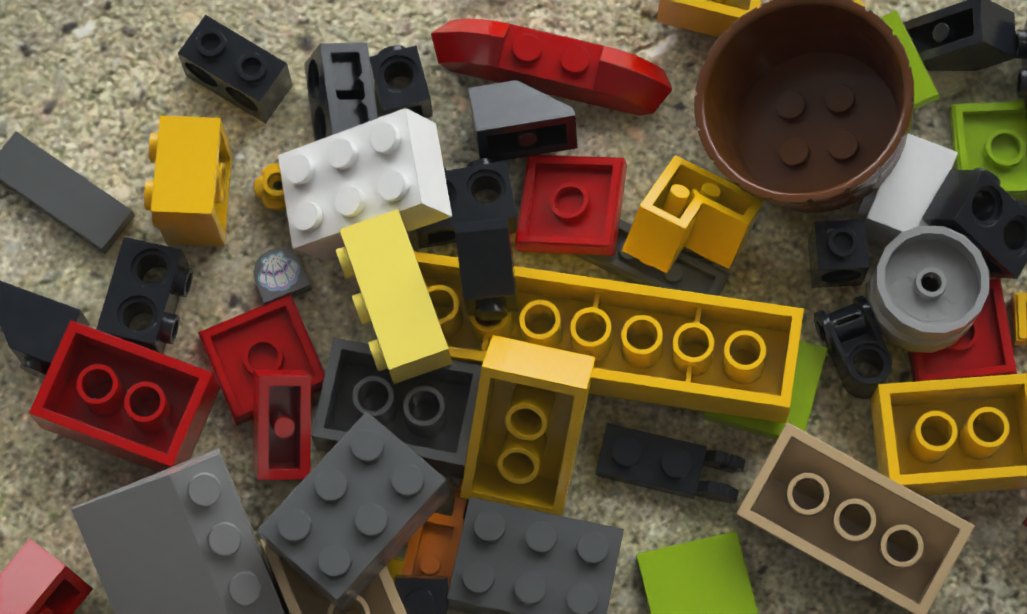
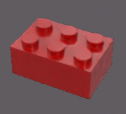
M70 320L29 414L40 428L148 469L161 472L190 460L220 391V386L211 371Z

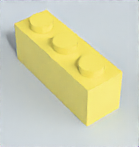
M396 209L339 229L345 247L336 249V253L345 278L353 276L357 278L361 293L352 295L361 324L364 325L372 322L378 339L370 341L368 344L378 372L389 369L393 383L396 384L453 364L448 345L399 210Z

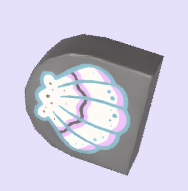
M282 248L268 250L255 263L254 278L264 305L289 294L295 297L312 290L302 262L290 250Z

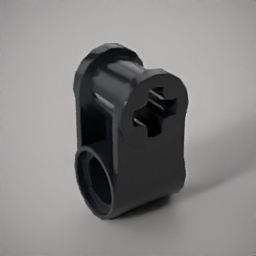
M861 295L853 299V304L830 313H826L823 310L815 312L814 323L823 347L828 348L827 353L831 357L843 387L855 398H871L878 384H886L891 372L892 358L879 332L870 304ZM859 362L870 363L875 366L879 375L873 378L862 377L856 372L854 365Z

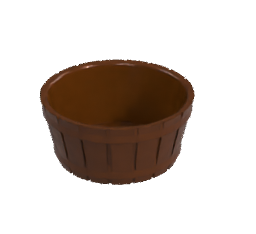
M772 0L762 4V7L758 9L757 7L752 9L731 24V28L728 31L725 30L712 46L707 55V61L704 60L695 91L697 95L694 97V114L696 126L700 129L698 131L700 140L708 156L715 161L713 163L722 174L740 189L760 200L770 202L775 206L790 211L803 213H822L838 210L858 202L878 188L892 173L901 157L914 112V80L912 69L909 67L910 61L904 46L897 35H893V30L887 23L871 10L866 11L864 6L852 0Z

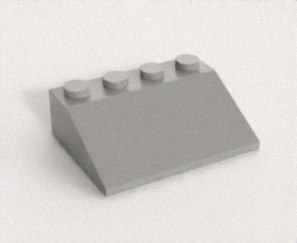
M220 448L71 508L114 614H287Z

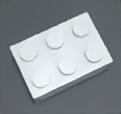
M407 108L278 155L292 249L324 261L337 257L336 249L345 247L339 229L393 210H399L406 232L452 217L436 123Z

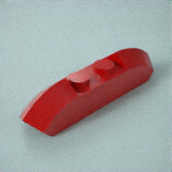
M485 19L450 20L431 33L438 64L451 72L498 83L517 80L545 94L638 116L653 114L673 90L664 69L634 54L604 45Z

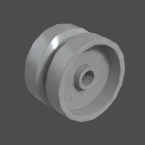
M922 225L901 232L885 247L867 285V301L875 315L879 332L890 343L909 352L933 353L952 346L968 332L973 321L978 317L989 294V270L981 251L965 235L944 226Z

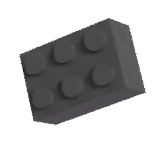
M334 337L311 434L316 450L329 452L367 411L442 475L463 479L482 365L452 360L453 364L394 384L389 369L378 372L369 344Z
M366 411L257 531L266 546L344 613L450 495L447 479Z
M470 497L447 596L449 609L469 614H607L624 529Z

